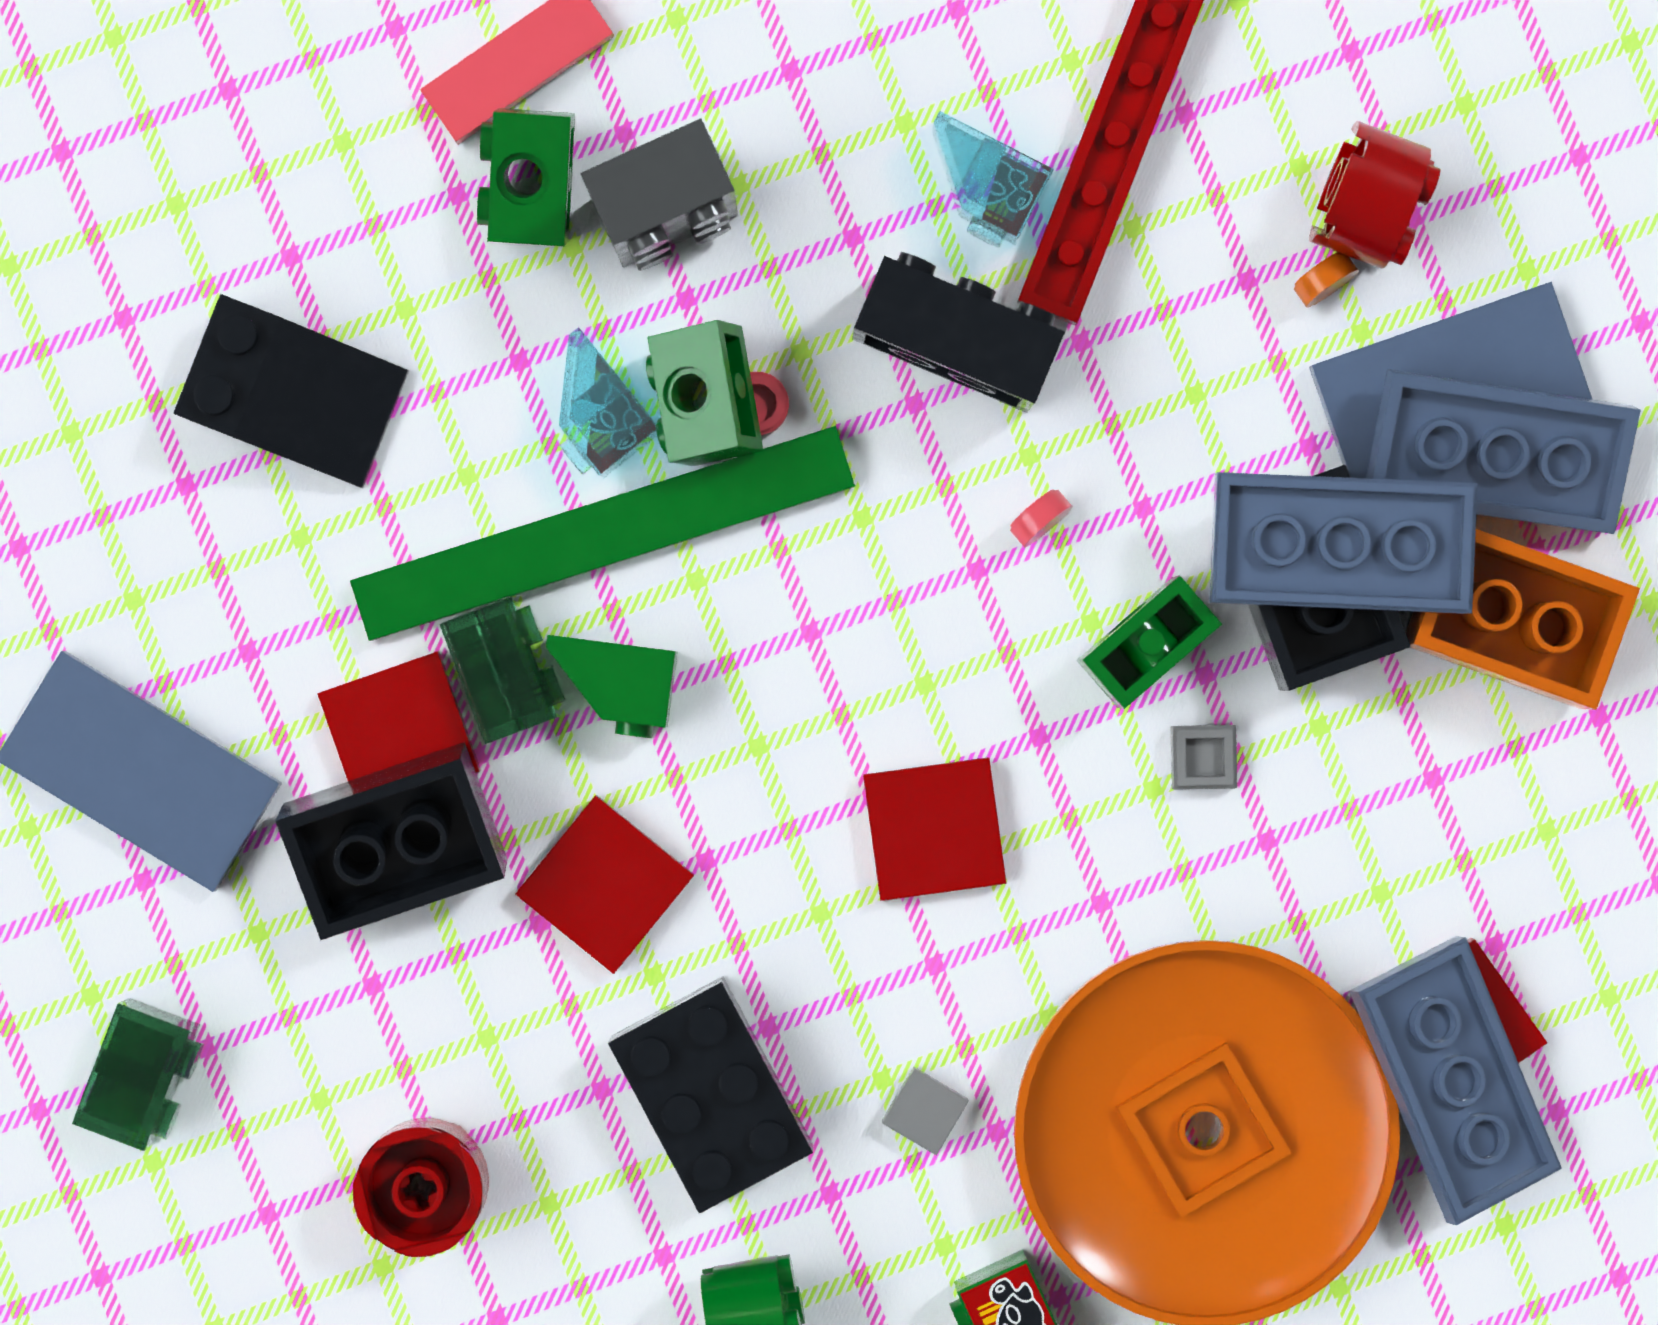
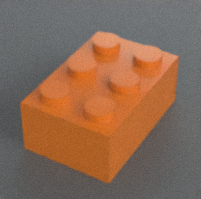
M1476 529L1472 614L1413 612L1406 635L1412 649L1578 709L1597 710L1640 588Z

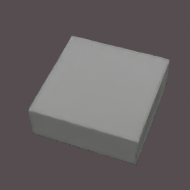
M1236 725L1170 726L1171 788L1173 790L1237 789Z
M913 1066L881 1122L937 1156L967 1106L969 1099Z

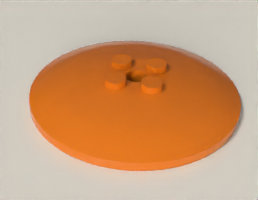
M1217 940L1181 941L1149 948L1108 966L1077 989L1052 1016L1037 1039L1020 1081L1014 1116L1015 1160L1020 1184L1028 1207L1041 1233L1065 1265L1091 1289L1133 1313L1160 1322L1176 1325H1239L1276 1315L1302 1303L1332 1282L1361 1252L1381 1219L1394 1185L1400 1148L1399 1107L1359 1014L1326 981L1302 965L1277 953L1256 946ZM1199 1112H1210L1215 1114L1220 1121L1221 1131L1219 1137L1208 1146L1199 1147L1191 1144L1185 1132L1187 1122L1193 1115Z

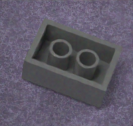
M702 118L580 173L623 268L633 263L636 264L638 271L656 266L673 256L671 246L692 236L697 245L715 239L731 230L730 219L738 216L735 189Z

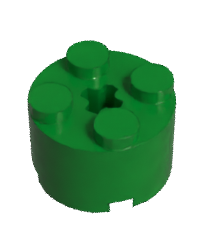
M790 1254L767 1256L702 1269L703 1275L700 1277L705 1325L805 1324L799 1286H796Z

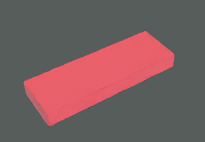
M548 0L422 87L420 91L459 145L481 129L482 122H492L493 111L498 108L511 109L614 37V34L591 0Z

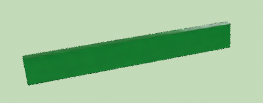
M833 426L764 448V451L735 457L349 580L368 640L374 641L855 488L837 427Z

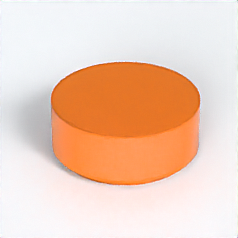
M1337 252L1321 261L1300 277L1294 284L1293 290L1305 307L1309 308L1343 287L1356 276L1359 270L1349 256Z

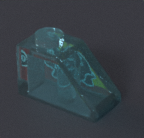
M939 111L933 123L932 134L958 215L970 222L966 231L979 240L1000 248L1004 240L1016 246L1054 169Z
M578 327L568 337L559 427L567 435L568 439L559 446L582 475L593 468L604 479L656 438V431L660 428Z

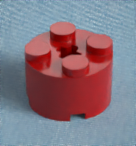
M1357 120L1351 130L1359 140L1356 146L1343 142L1318 202L1317 209L1327 213L1324 219V229L1312 225L1309 241L1380 269L1385 268L1389 261L1401 266L1408 256L1416 233V229L1409 227L1417 202L1424 205L1429 203L1437 186L1441 169L1435 167V162L1430 160L1431 148Z
M416 1118L404 1121L381 1135L363 1157L353 1182V1203L356 1215L364 1230L372 1238L395 1250L394 1252L407 1257H427L442 1253L455 1246L470 1231L479 1217L489 1190L487 1163L477 1143L460 1125L436 1118ZM416 1173H421L425 1181L433 1180L436 1185L428 1200H423L420 1191L410 1192L407 1187L416 1176Z

